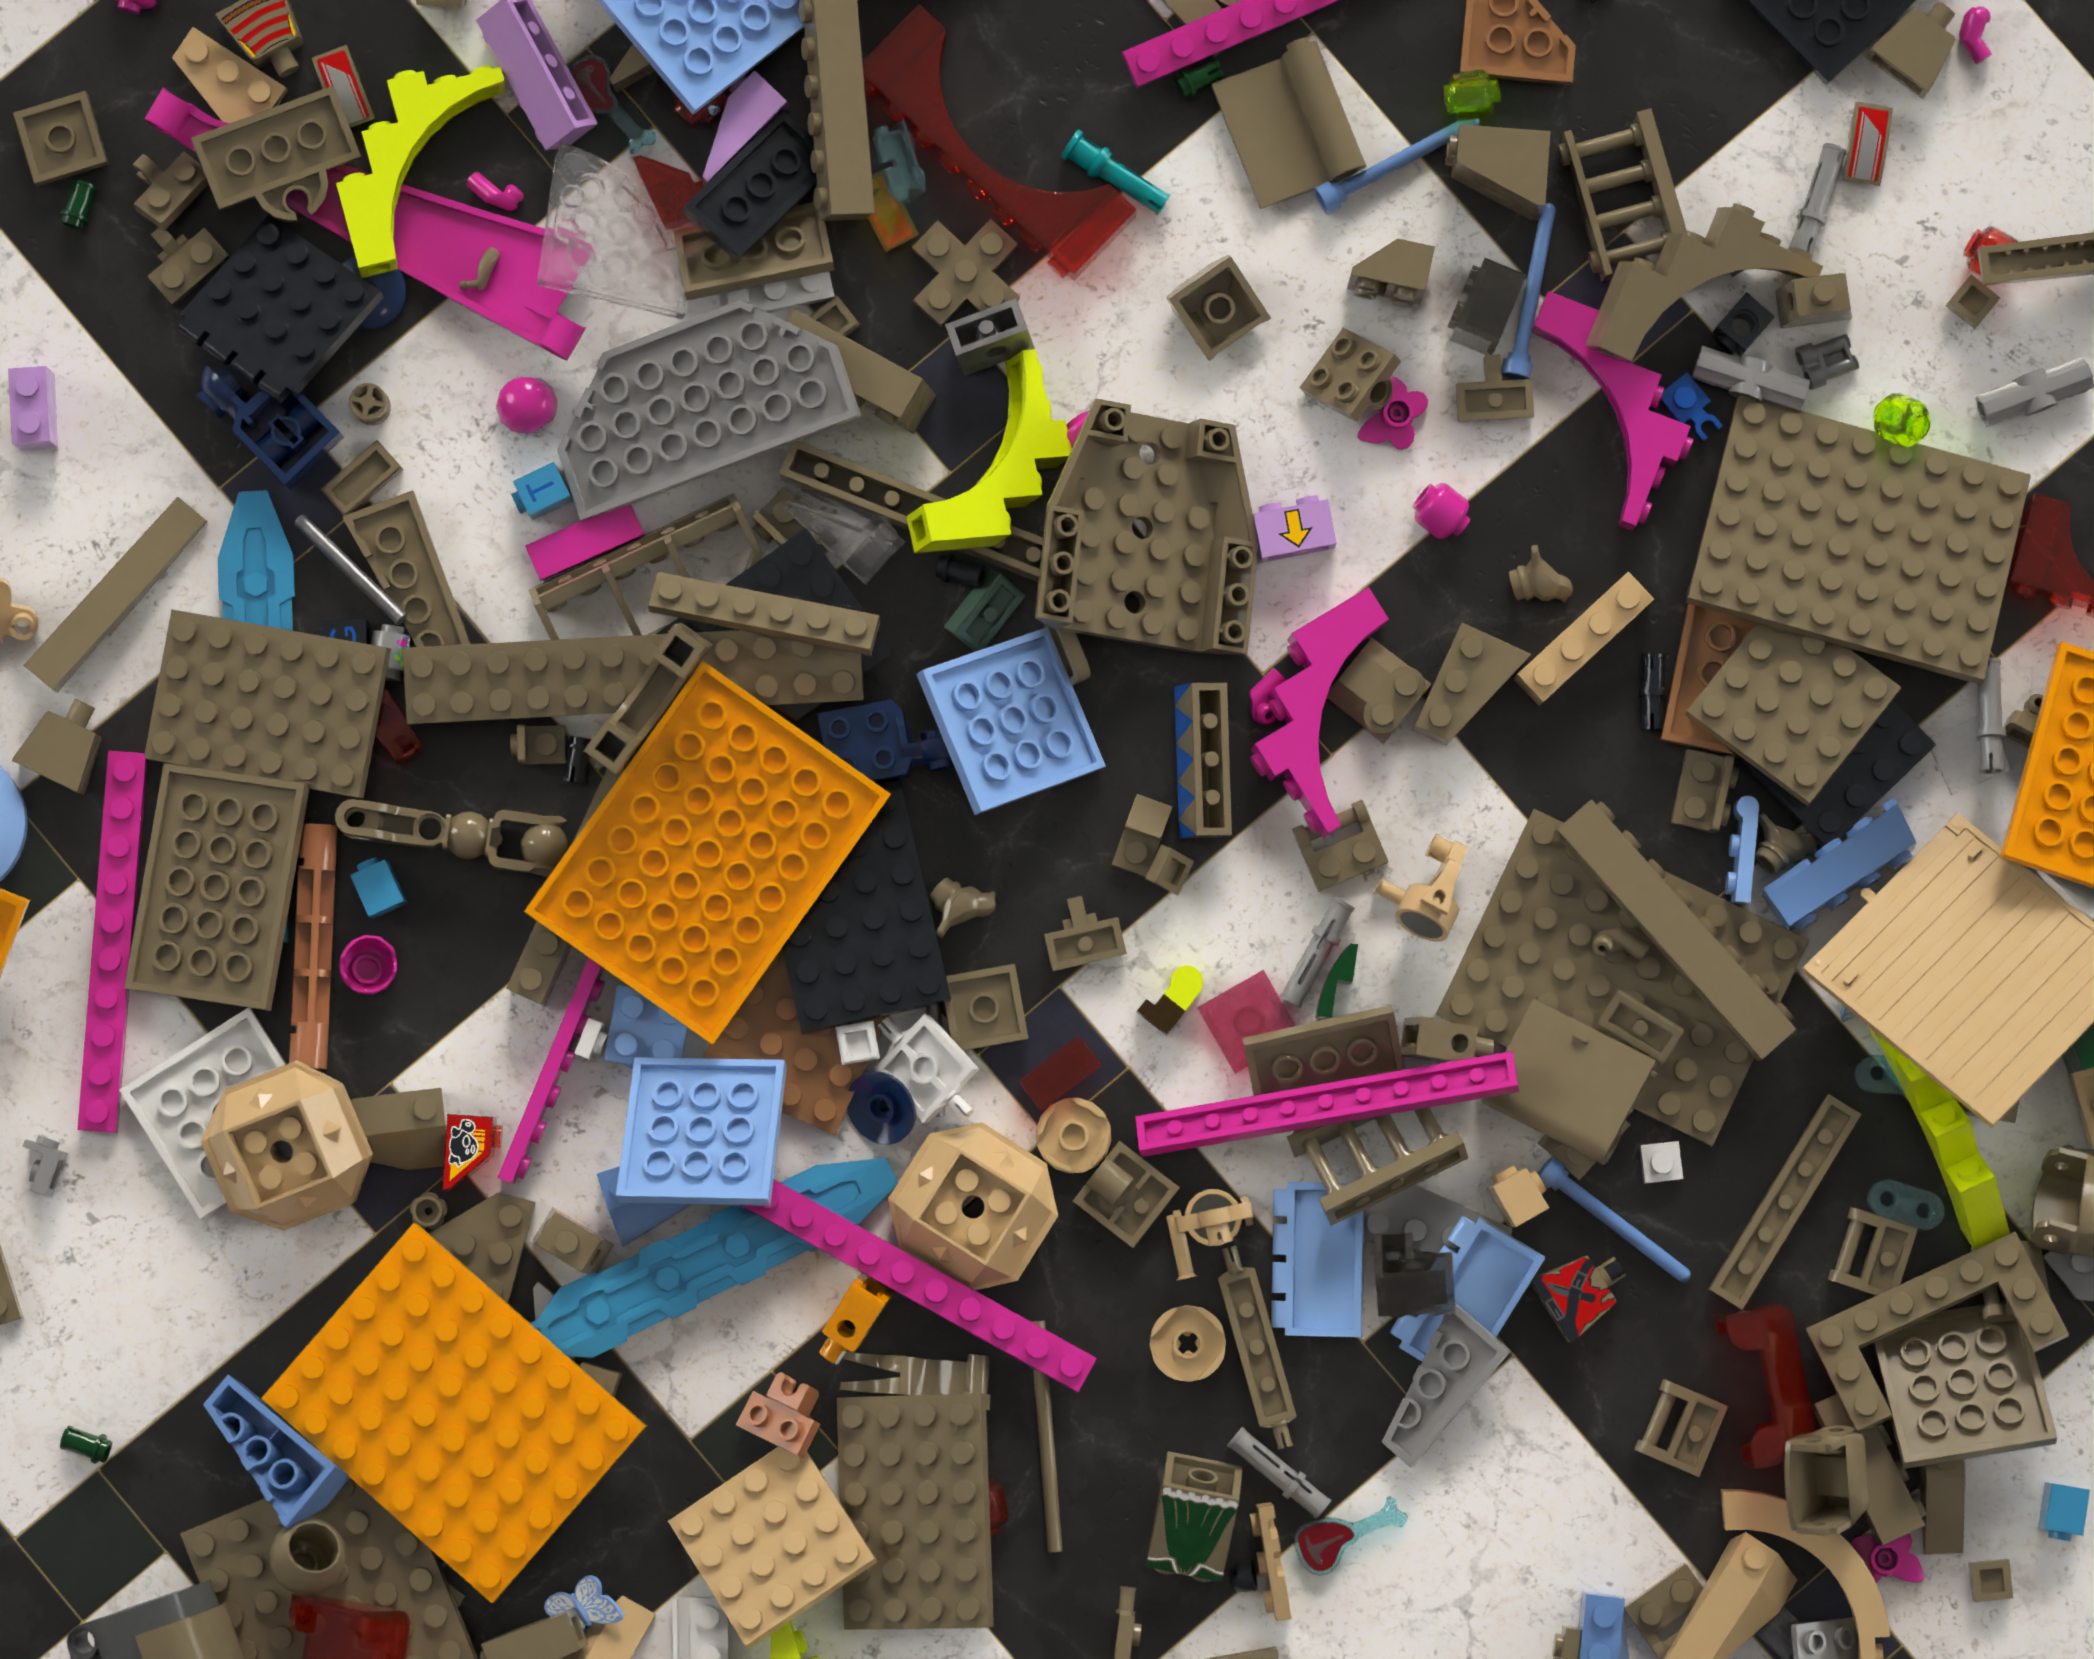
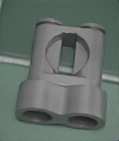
M1847 334L1816 345L1807 343L1795 348L1796 359L1802 368L1803 376L1805 379L1811 380L1809 384L1810 390L1826 385L1827 380L1859 369L1858 359L1855 355L1851 354L1849 349L1851 348V342ZM1838 352L1843 353V359L1826 365L1824 357Z

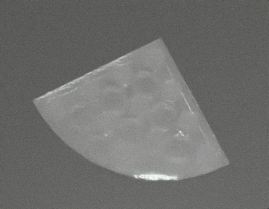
M560 142L556 149L537 285L683 319L687 312V300L675 239L668 223L657 206L633 180L615 166L587 151Z

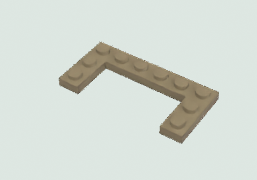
M2016 1231L1806 1328V1332L1857 1433H1861L1892 1418V1413L1860 1349L1990 1288L1999 1286L2033 1353L2068 1337V1331Z

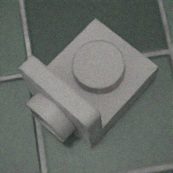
M39 1135L36 1142L25 1139L22 1147L43 1154L42 1159H37L32 1166L29 1181L33 1182L30 1191L45 1196H53L68 1155L67 1152L58 1150L60 1142Z

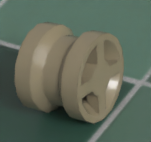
M361 384L352 391L349 397V406L352 413L364 424L378 425L384 422L390 414L391 402L389 397L375 384Z

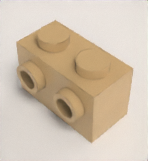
M1513 1165L1491 1176L1494 1184L1487 1187V1190L1510 1228L1517 1227L1549 1209L1542 1196V1193L1547 1191L1536 1171L1529 1173L1527 1168L1517 1170Z

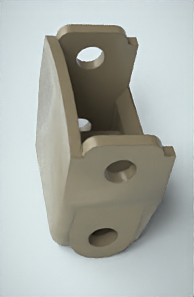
M2063 1147L2050 1149L2042 1161L2041 1169L2044 1173L2039 1181L2034 1197L2031 1242L2034 1243L2035 1247L2061 1254L2094 1257V1157Z
M1824 1427L1812 1433L1799 1434L1786 1441L1785 1491L1792 1531H1796L1799 1534L1820 1536L1838 1535L1851 1528L1868 1508L1865 1440L1861 1434L1854 1433L1853 1427Z

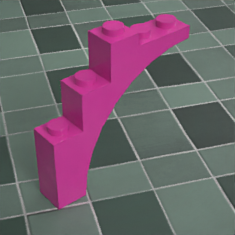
M1548 291L1536 318L1532 333L1557 345L1577 360L1600 385L1614 409L1624 438L1628 466L1626 498L1618 526L1633 531L1638 522L1645 523L1652 503L1646 501L1651 487L1658 489L1666 469L1659 466L1660 463L1673 467L1678 458L1686 459L1693 442L1692 438L1687 437L1691 426L1649 410V407L1656 409L1664 390V387L1658 385L1661 374L1627 361H1617L1585 346L1599 310Z
M1369 587L1292 632L1287 639L1290 644L1287 646L1289 655L1297 666L1302 664L1305 670L1276 686L1269 694L1272 699L1269 701V706L1273 714L1279 721L1284 719L1287 725L1255 743L1251 748L1253 756L1250 759L1260 776L1266 775L1270 782L1284 775L1286 780L1283 784L1287 793L1294 801L1299 799L1306 810L1303 816L1307 825L1313 833L1319 832L1323 839L1336 832L1341 823L1328 799L1320 770L1318 738L1322 710L1331 683L1344 661L1361 642L1382 628L1389 620Z

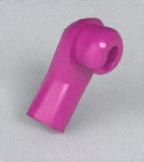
M1983 6L1972 7L1964 14L1959 31L1960 41L1976 65L1992 55L1981 38L1986 23H1989L1991 19L1989 10Z
M479 172L473 173L466 183L467 187L485 203L507 211L518 208L517 204L524 198V194L513 184L508 185L502 192Z
M1272 668L1249 693L1250 713L1253 719L1260 724H1271L1276 719L1269 706V701L1272 700L1269 694L1273 688L1285 682L1286 679L1275 668Z

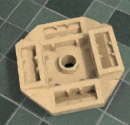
M298 1060L225 1089L201 1140L203 1149L230 1212L283 1231L354 1203L358 1198L362 1182L373 1156L344 1084L310 1068V1066ZM278 1141H286L292 1146V1158L283 1157L279 1153L277 1148Z
M982 1122L928 1134L888 1198L899 1249L973 1290L1018 1281L1058 1217L1047 1163ZM970 1196H977L984 1203V1212L978 1218H968L962 1211L964 1200Z

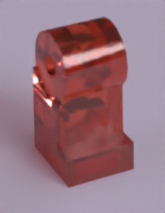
M389 689L384 690L375 734L398 765H401L423 750L424 746L412 726L407 724L406 717Z

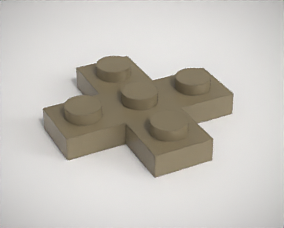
M990 219L964 245L937 220L912 246V251L937 273L936 277L913 300L914 303L942 328L966 301L978 312L1015 298L1019 301L1020 296L994 273L1018 248V243Z

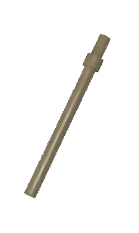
M1045 1320L1031 1321L1046 1330ZM1033 1369L1047 1552H1061L1063 1548L1050 1380L1048 1376Z

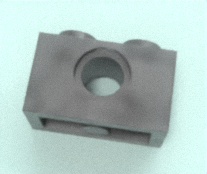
M1016 298L945 324L954 352L965 376L1010 360L1022 350L1035 349Z

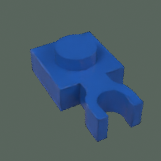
M1688 372L1663 391L1659 402L1674 420L1681 423H1686L1689 420L1693 424L1694 434L1701 443L1708 438L1701 430L1703 423L1708 422L1712 424L1716 431L1723 426L1714 415L1707 414L1703 408L1711 400Z

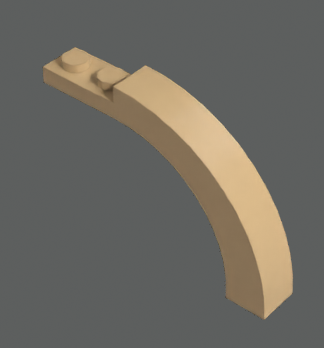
M1720 1489L1723 1528L1725 1530L1761 1531L1777 1535L1798 1544L1816 1556L1835 1576L1849 1602L1855 1623L1858 1659H1884L1882 1643H1875V1638L1890 1637L1888 1618L1882 1596L1872 1574L1851 1544L1841 1534L1820 1536L1799 1534L1796 1531H1792L1787 1501L1782 1497L1751 1490Z

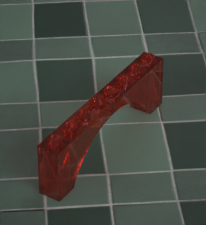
M918 4L862 62L865 93L871 98L878 95L887 104L884 108L885 111L897 123L901 124L905 121L915 130L911 135L922 147L928 150L932 146L941 155L938 160L952 175L959 172L968 181L966 184L967 189L977 199L982 201L986 198L996 207L993 213L1002 223L1008 227L1013 223L1023 233L1020 236L1021 240L1032 251L1037 252L1040 249L1050 258L1047 264L1061 278L1068 275L1075 281L1136 218L1137 209L1110 184L1080 192H1049L1018 184L997 173L981 161L969 149L956 131L944 104L940 86V66L947 40L946 29Z

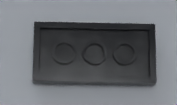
M783 111L684 206L682 213L738 263L817 186L816 173H813L811 169V153L814 150L813 137Z

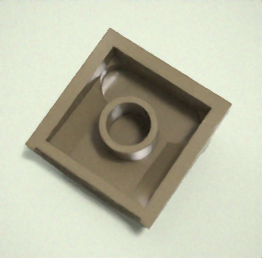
M1226 255L1209 264L1176 287L1166 297L1172 311L1180 318L1208 361L1214 359L1219 352L1256 326L1271 319L1230 255Z
M1371 638L1329 690L1326 699L1384 744L1428 690L1431 683L1423 678L1418 670L1409 667L1384 646Z

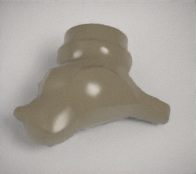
M1538 545L1531 546V559L1527 566L1520 565L1516 570L1509 571L1516 600L1524 598L1530 600L1535 596L1542 601H1549L1555 598L1566 602L1567 598L1572 595L1573 586L1571 581L1566 576L1558 574L1540 557Z
M1764 812L1759 814L1758 822L1764 832V841L1757 847L1755 861L1765 871L1776 875L1780 870H1784L1788 863H1797L1805 856L1815 857L1818 842L1811 834L1797 833L1773 824Z
M948 877L943 879L929 896V902L934 905V909L942 912V921L936 935L942 938L952 926L975 917L991 915L996 907V893L994 891L981 893L972 886L962 888L957 881L953 882Z

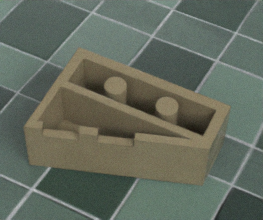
M1462 622L1412 731L1447 746L1523 665L1531 653Z

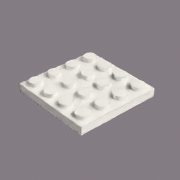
M251 1008L240 1012L119 1090L200 1219L205 1218L227 1204L201 1144V1140L223 1091L228 1087L286 1064ZM283 1140L278 1141L277 1148L279 1153L283 1157L292 1158L293 1149L289 1146V1143Z

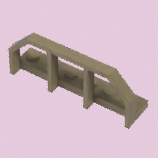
M734 493L529 589L535 609L550 639L559 640V637L547 612L561 609L567 604V600L579 594L581 596H588L595 593L602 587L601 584L608 582L633 636L642 635L616 580L629 577L636 571V567L647 562L650 564L661 562L669 557L670 554L680 575L690 578L677 548L681 546L685 548L695 546L704 540V535L717 529L718 531H726L740 522L752 548L744 571L761 560L763 553ZM664 626V627H662V628H659V629H657V630H655V631H653V632H651V633H649V634H647V635L656 634L657 632H659L660 630H662V629L665 628L666 626Z

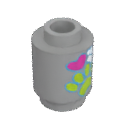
M382 624L381 631H373L371 645L391 648L385 680L400 681L401 673H404L402 648L409 647L411 636L404 634L403 627Z

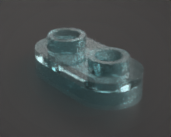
M1871 1055L1859 1062L1856 1067L1855 1077L1858 1085L1864 1091L1876 1094L1905 1095L1884 1055ZM1875 1066L1883 1071V1077L1880 1081H1875L1871 1078L1870 1071Z
M1894 1180L1879 1181L1868 1192L1867 1201L1869 1208L1878 1216L1920 1230L1935 1228L1943 1220L1945 1213L1944 1204L1932 1192ZM1883 1192H1889L1892 1195L1893 1202L1890 1206H1884L1881 1203L1880 1196ZM1921 1203L1929 1207V1214L1925 1218H1921L1917 1214V1207Z

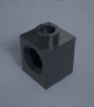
M1746 292L1712 333L1717 336L1715 341L1723 350L1731 355L1736 352L1739 356H1742L1772 322L1775 316ZM1743 319L1748 322L1751 329L1750 334L1746 336L1736 334L1732 328V321Z

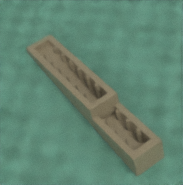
M2094 232L1977 248L1983 286L2094 275Z
M177 497L23 666L58 693L107 635L110 637L208 521Z

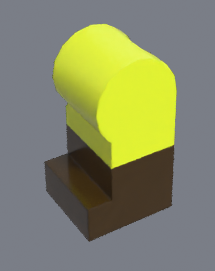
M1185 965L1177 968L1170 978L1169 988L1154 1005L1146 999L1137 1010V1013L1167 1036L1199 995L1203 987L1202 974L1192 966Z

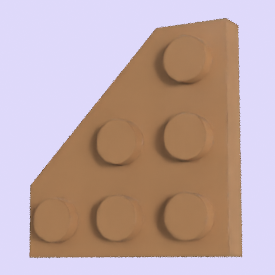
M1466 0L1459 73L1463 76L1572 85L1576 45L1552 21L1550 14L1538 0Z

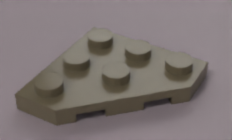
M496 1193L429 1234L504 1301L510 1304L536 1202Z

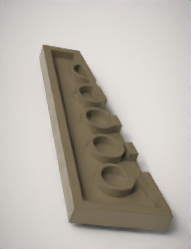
M412 490L343 516L345 524L367 559L383 590L408 614L403 624L416 647L471 644L415 492Z

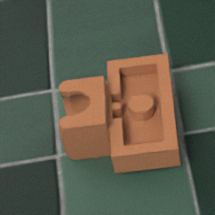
M779 1372L766 1394L767 1397L755 1391L752 1392L736 1426L804 1458L820 1426V1423L808 1418L819 1397V1392L813 1387L802 1383L793 1394L796 1380Z

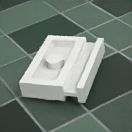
M715 1597L672 1598L673 1659H729V1619Z

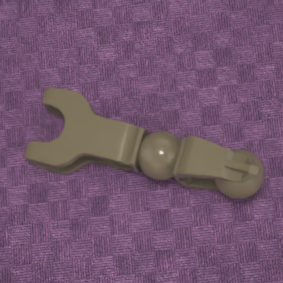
M355 799L342 802L335 813L337 827L350 839L421 848H437L442 845L443 850L448 851L449 849L455 856L462 859H475L484 855L485 858H489L490 865L497 870L532 873L549 877L569 849L568 838L561 829L568 821L561 816H541L511 810H500L489 821L481 814L473 811L461 812L453 817L451 814H446L445 819L438 813ZM354 813H362L365 816L364 823L359 827L348 826V820ZM428 820L437 821L441 825V833L434 840H426L420 835L421 825ZM503 823L530 825L523 833L520 841L521 854L525 861L499 858L497 856L498 846L503 841L500 834Z

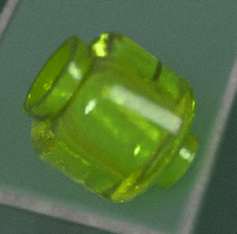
M1484 69L1453 74L1450 77L1449 84L1444 85L1447 111L1449 114H1454L1459 121L1489 117L1494 112V103L1501 102L1498 80H1490L1489 74Z
M1891 393L1877 404L1873 413L1874 430L1877 435L1902 447L1913 446L1924 439L1931 425L1926 405L1902 393Z

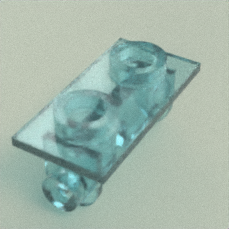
M901 120L890 130L888 126H882L873 130L875 137L872 138L879 162L892 161L894 167L882 170L889 196H894L895 202L907 200L908 203H911L926 191L925 174L917 162L913 136L908 131L905 120Z

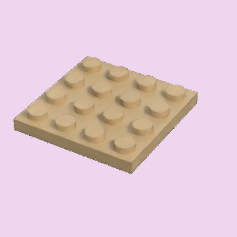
M777 1447L668 1521L748 1649L878 1562L808 1452H806L804 1458H801Z

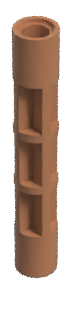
M303 824L298 859L303 860V866H298L291 1005V1026L295 1027V1033L290 1034L289 1063L298 1060L314 1070H327L338 833L336 825Z

